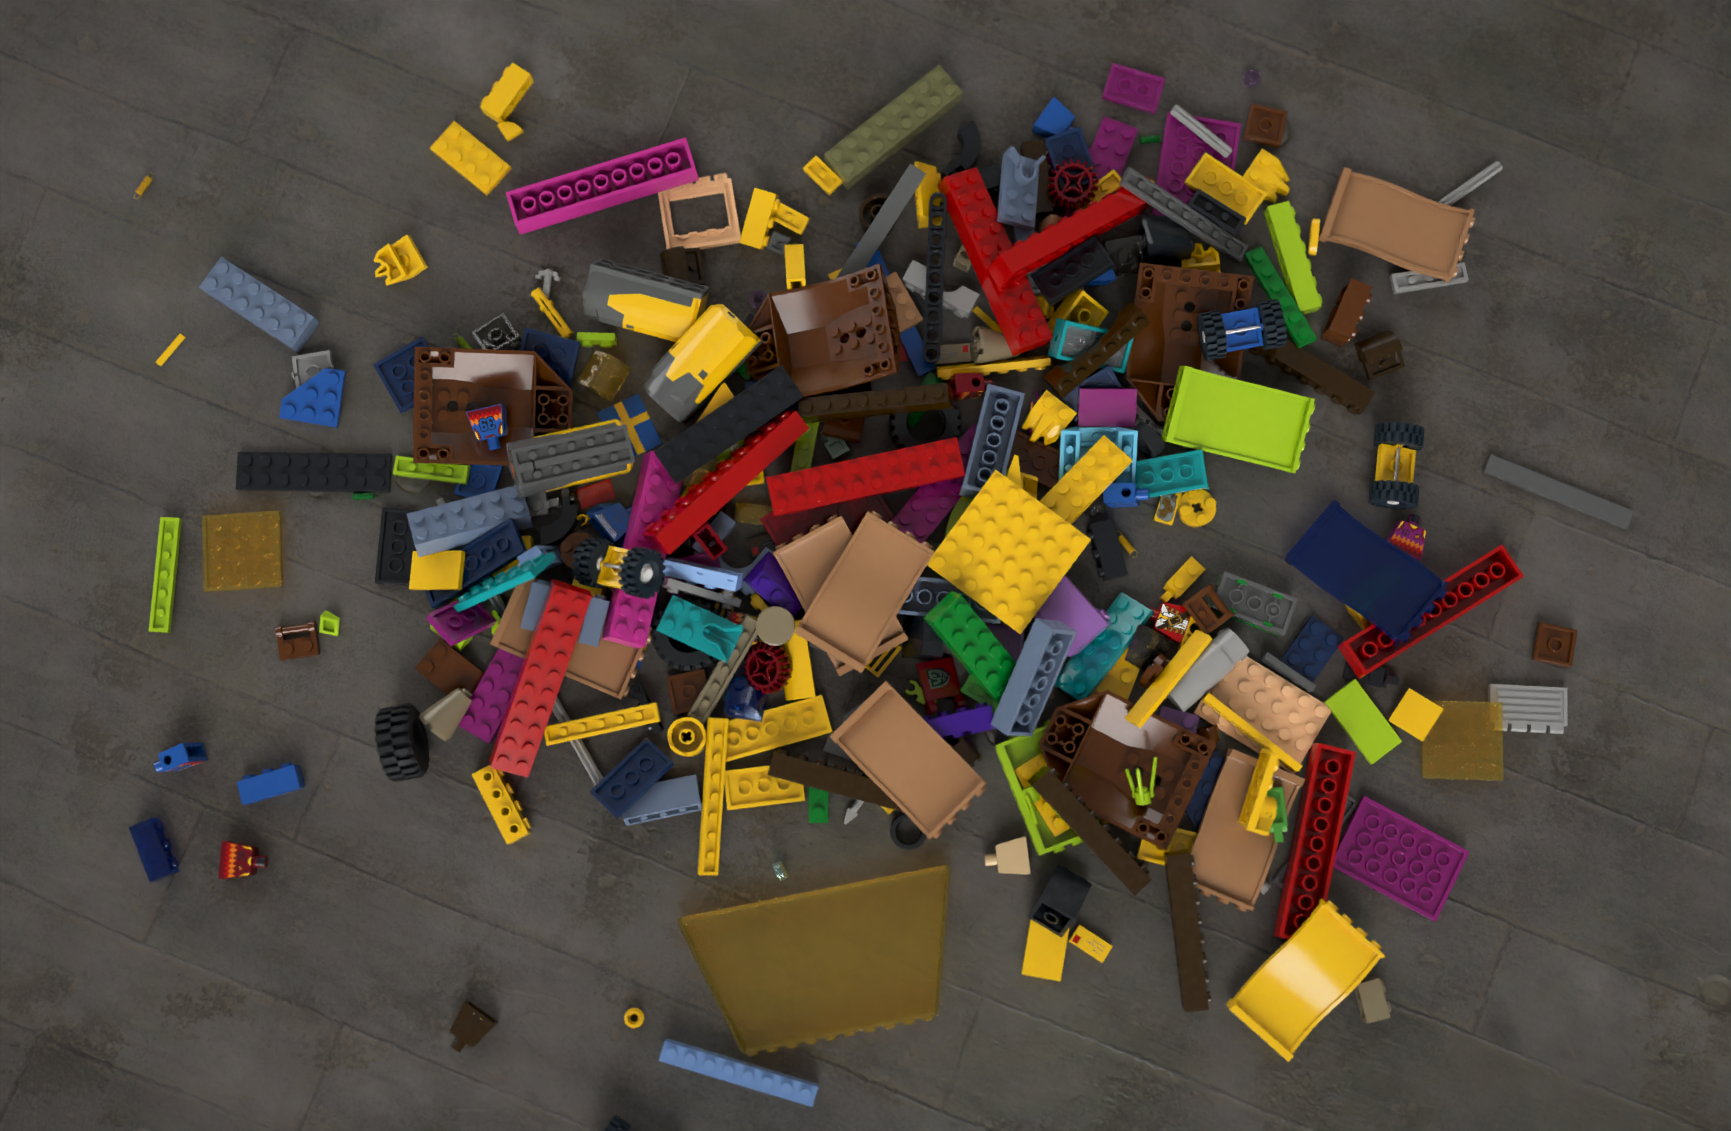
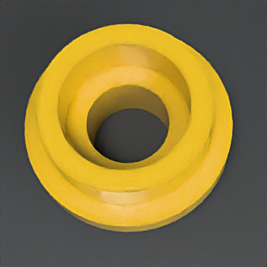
M630 1008L624 1016L626 1025L630 1028L641 1026L644 1022L642 1010ZM632 1014H636L638 1016L637 1021H632Z

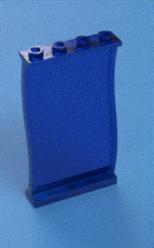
M1335 499L1285 557L1286 563L1290 566L1293 565L1324 591L1368 619L1388 635L1397 646L1401 641L1405 643L1410 638L1412 628L1415 627L1417 629L1424 621L1422 616L1425 613L1430 614L1436 606L1434 602L1438 598L1442 600L1448 592L1446 590L1449 584L1447 581L1444 582L1415 558L1365 527L1345 511Z

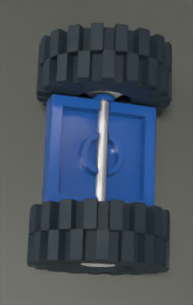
M1279 300L1258 302L1256 308L1220 314L1219 310L1199 313L1197 315V330L1201 351L1205 360L1224 358L1227 352L1262 346L1264 350L1284 347L1287 334L1285 332L1284 313Z

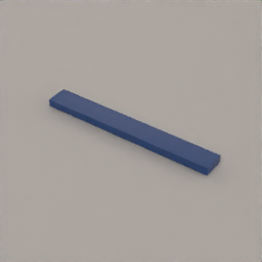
M877 249L866 268L881 264L886 277L890 273ZM914 326L901 333V343L918 378L936 369L934 364L926 362L923 357V341L916 327Z

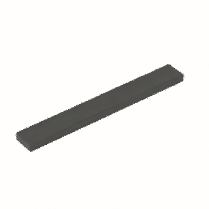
M910 163L836 278L866 268L926 173Z
M1131 167L1126 169L1119 185L1235 262H1241L1248 245Z
M1492 454L1488 456L1482 472L1623 529H1628L1634 513L1633 510Z

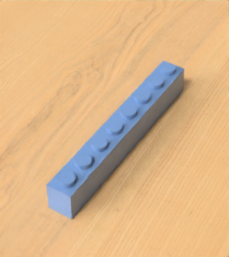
M668 1038L664 1041L659 1061L810 1107H813L819 1085Z

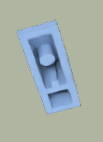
M536 545L517 557L520 567V564L528 559L533 561V558L541 553L546 555L552 552L556 559L544 570L562 565L564 562L557 546Z

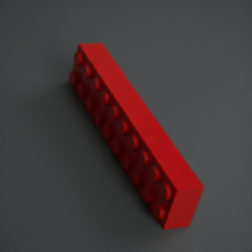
M971 168L944 177L937 188L946 197L947 210L1012 355L1015 356L1047 344L1053 338V335L1026 275L999 289L987 270L992 264L991 261L998 256L997 253L1006 247L1010 249L1013 246L1003 224L997 221L998 213L978 168Z
M1120 187L1116 190L1115 194L1108 193L1100 202L1095 200L1086 209L1080 208L1072 214L1073 216L1061 218L1057 222L1058 224L1054 226L1049 224L1043 229V232L1039 234L1034 232L1026 241L1023 242L1021 239L1013 244L1012 248L1008 249L1006 247L997 253L998 256L991 261L992 264L987 270L1000 289L1060 257L1093 235L1097 237L1137 216L1150 205L1124 187Z
M796 410L781 412L769 422L759 427L754 435H749L745 438L744 444L740 448L736 447L730 452V457L717 463V468L713 472L706 473L702 477L703 481L689 488V493L685 497L678 498L674 502L675 506L670 510L667 509L661 513V518L656 523H650L646 527L647 531L642 535L654 550L659 553L671 554L803 435L809 427Z
M955 437L766 477L774 517L959 479L965 476L958 440Z
M1500 545L1337 647L1360 679L1525 576L1504 546Z
M551 580L489 759L490 768L529 777L592 598L590 590Z
M1313 743L1311 745L1273 936L1290 939L1320 904L1319 900L1322 899L1327 902L1356 755L1354 751L1320 743Z

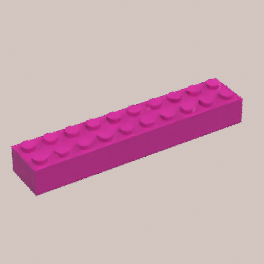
M685 137L508 191L506 196L515 226L521 235L698 181L699 178Z
M652 450L644 454L623 549L632 550L633 547L653 549L642 534L647 531L646 527L650 523H656L661 518V513L675 506L674 502L680 495L683 480L675 484ZM661 553V558H664L665 560L666 554ZM613 588L602 639L634 648L645 647L658 592H655V596L649 599H643L627 595L622 589Z

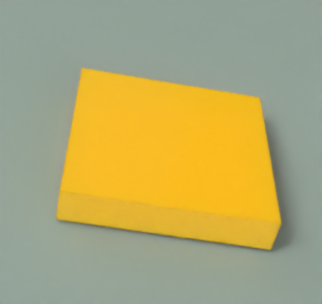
M1409 688L1388 721L1423 742L1444 709Z

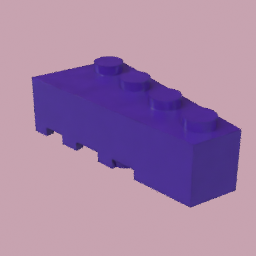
M987 702L975 704L976 708L968 710V706L956 709L957 713L949 714V711L937 713L938 717L930 718V715L922 717L944 740L996 728L991 724L994 717L992 704L987 705Z

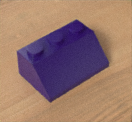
M768 551L743 581L770 606L783 607L794 617L802 608V605L776 557Z

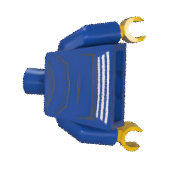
M619 502L615 504L598 503L587 511L586 515L580 514L577 520L580 521L585 518L586 520L581 526L587 527L591 523L604 540L611 541V543L615 544V547L623 548L632 505L625 509Z

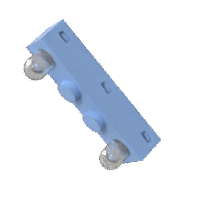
M673 557L665 559L663 564L666 565L663 573L670 579L677 581L679 579L686 580V583L691 585H697V583L704 584V587L708 589L722 588V599L724 601L732 600L734 591L741 589L743 573Z

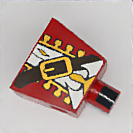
M1161 603L1158 610L1147 607L1153 612L1149 618L1154 621L1151 630L1175 644L1182 643L1191 617L1186 608L1169 603Z

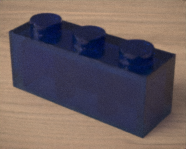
M149 818L129 827L149 882H158L179 872L177 868L179 867L178 860L172 855L170 850L172 845L169 839L165 837L163 832L165 827L161 820Z

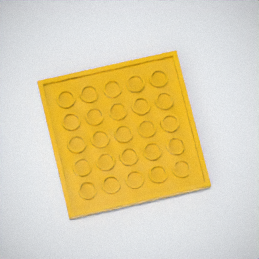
M995 470L932 555L927 566L1021 634L1091 539Z

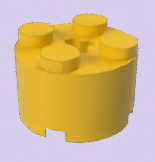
M683 717L677 719L668 729L667 738L669 746L675 753L681 756H696L706 747L707 730L695 718ZM691 732L692 740H687L685 742V737L683 735L685 733L689 734Z

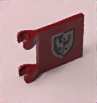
M952 657L916 664L927 715L937 712L938 709L934 702L937 699L953 697L955 709L966 706L960 692Z

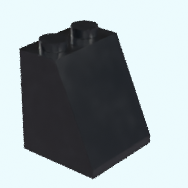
M1140 214L1137 239L1146 264L1161 265L1191 259L1194 243L1192 239H1189V231L1167 216Z
M925 616L904 619L903 629L908 636V640L902 643V658L941 659L943 641L924 619Z
M1058 864L1051 873L1028 918L1062 938L1076 919L1092 884Z

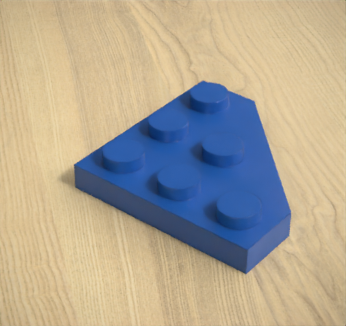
M325 368L282 399L279 418L339 427L346 371Z

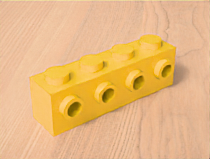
M489 765L472 774V777L506 844H512L529 835L532 826L528 818L523 817L521 813L523 808L520 802L514 800L512 796L514 793L510 783L506 784L503 778L505 776L504 771L490 768Z

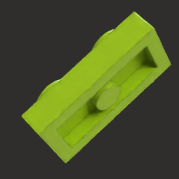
M577 332V341H580L583 347L601 345V347L610 348L612 345H617V336L615 333Z

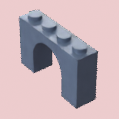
M720 511L710 526L723 542L737 524ZM698 541L692 546L695 549L694 554L705 552ZM711 541L708 545L711 547L715 542ZM765 547L751 565L741 569L728 566L723 561L721 555L719 556L721 569L743 573L744 579L768 551L772 555L773 552ZM742 579L741 589L739 590L746 596L749 593L753 595L755 591Z
M539 579L537 583L532 582L520 628L534 631L549 589V582ZM595 594V598H591L584 618L579 643L595 647L599 646L610 601H606V596Z

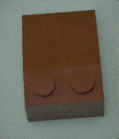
M439 639L414 668L447 695L458 687L460 689L465 687L473 695L485 674L443 639Z

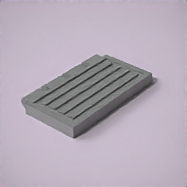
M1488 684V723H1492L1493 731H1507L1509 724V731L1526 732L1528 725V731L1531 733H1546L1547 726L1548 733L1563 734L1564 727L1568 726L1567 688Z

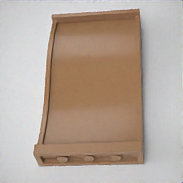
M1344 167L1318 241L1324 243L1330 241L1356 248L1405 269L1443 279L1445 283H1448L1452 277H1456L1459 267H1456L1457 262L1461 261L1464 255V250H1462L1463 244L1466 245L1470 236L1467 233L1468 229L1472 228L1475 217H1473L1475 209L1465 210L1438 203L1395 184L1371 176L1351 172L1352 169Z
M867 511L794 632L860 673L863 672L934 554L933 546L924 541L919 543L915 540L916 536L908 531L904 534L898 530L899 526L891 521L888 523L881 520L882 516L875 511H872V513Z
M833 515L826 519L827 524L823 526L817 524L809 529L810 533L804 536L803 533H800L792 538L794 542L788 545L784 542L776 546L777 551L773 552L805 613L853 537L843 516ZM897 617L893 620L870 660L908 640V636ZM827 653L839 676L854 669Z
M533 578L515 587L490 643L492 646L523 659L534 631L520 627L532 582L537 583V578ZM581 626L564 676L618 699H621L622 696L626 697L630 689L628 682L630 678L634 679L638 670L635 666L638 661H642L645 655L644 647L634 648L604 640L602 635L598 647L579 643ZM651 627L649 629V634L646 642L648 644L650 643L652 638Z
M885 681L830 736L868 777L920 828L928 839L932 837L938 838L944 832L942 827L946 823L951 825L958 818L956 813L960 809L965 811L972 804L970 799L974 795L979 797L986 790L984 786L987 782L909 705L888 681Z
M1228 748L1225 761L1211 791L1200 826L1190 849V855H1193L1195 860V867H1192V872L1196 874L1197 886L1194 887L1200 889L1198 893L1208 897L1213 894L1218 896L1217 901L1227 905L1230 901L1236 904V909L1246 912L1247 909L1254 910V904L1268 874L1278 843L1275 842L1274 833L1264 836L1248 831L1238 823L1258 759ZM1278 768L1272 776V788L1283 787L1288 816L1300 787L1303 786L1305 779Z

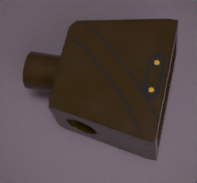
M469 1000L464 1002L450 1029V1033L456 1036L450 1046L457 1052H461L465 1045L471 1048L475 1047L498 1024V1021Z

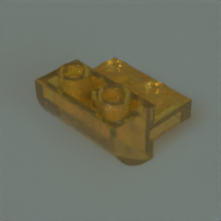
M596 350L577 379V382L612 401L631 369L614 356Z

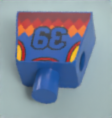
M506 404L467 411L466 415L478 441L487 440L489 450L500 449L499 437L508 435Z
M202 742L181 743L159 753V760L154 762V768L157 772H177L208 761Z

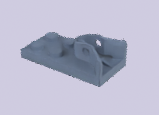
M1010 146L1003 154L997 215L998 222L1030 231L1035 228L1039 166L1046 156L1042 155L1038 160L1019 155L1013 146Z

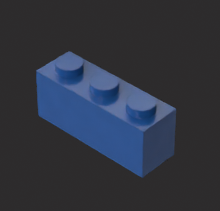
M292 762L280 765L281 769L274 770L269 768L261 771L262 774L258 776L254 774L243 776V780L237 782L242 805H250L305 788L300 765H293Z

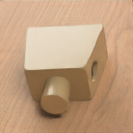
M1025 836L994 845L995 853L984 854L985 866L996 865L997 873L1031 874Z

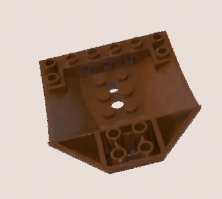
M1146 263L1139 264L1134 304L1144 312L1150 324L1133 338L1126 366V379L1133 388L1137 389V394L1158 421H1166L1180 366H1188L1212 374L1241 380L1244 349L1227 352L1224 358L1206 361L1199 343L1197 315L1214 310H1219L1220 314L1249 309L1254 276ZM1187 302L1194 304V310L1190 313L1184 310V305ZM1186 320L1192 324L1191 330L1187 332L1181 329L1182 322Z
M881 264L829 281L785 291L769 292L748 327L763 342L745 360L747 374L759 381L782 365L804 397L849 388L898 373L901 347L896 306ZM866 329L865 336L860 338V332ZM849 334L848 342L843 344L841 341L842 336Z
M415 347L413 463L509 466L506 443L572 429L573 391L535 351ZM456 401L458 409L455 412L449 411L447 408L448 402ZM470 401L476 402L478 409L506 404L508 435L499 437L500 449L489 450L487 440L478 441L466 415L468 411L467 404Z
M1109 690L1056 708L1039 742L1047 768L1050 770L1053 767L1060 775L1058 779L1062 783L1066 781L1073 789L1071 793L1075 797L1079 795L1086 803L1084 807L1088 811L1092 809L1099 818L1167 850L1217 743L1154 713L1139 728L1124 718L1135 704ZM1157 757L1156 775L1161 778V784L1154 786V797H1151L1150 804L1136 805L1135 798H1132V791L1125 769H1129L1136 789L1138 787L1137 778L1132 775V770L1134 767H1141L1144 771L1141 777L1142 787H1148L1149 790L1153 759Z

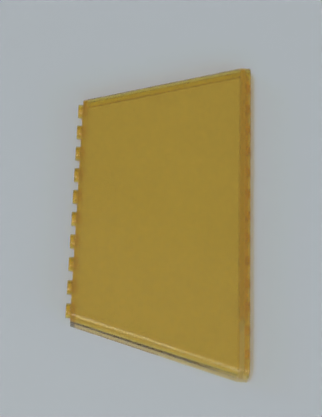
M949 864L678 917V926L741 1053H747V1056H754L759 1054L760 1050L766 1049L767 1052H774L780 1046L786 1045V1048L797 1047L800 1042H806V1045L817 1043V1039L825 1038V1041L836 1039L837 1035L845 1034V1037L856 1035V1031L860 1030L868 1033L876 1031V1027L880 1026L888 1029L895 1027V1023L903 1022V1025L915 1023V1019L922 1018L923 1021L934 1019V1016L938 1015L950 868Z

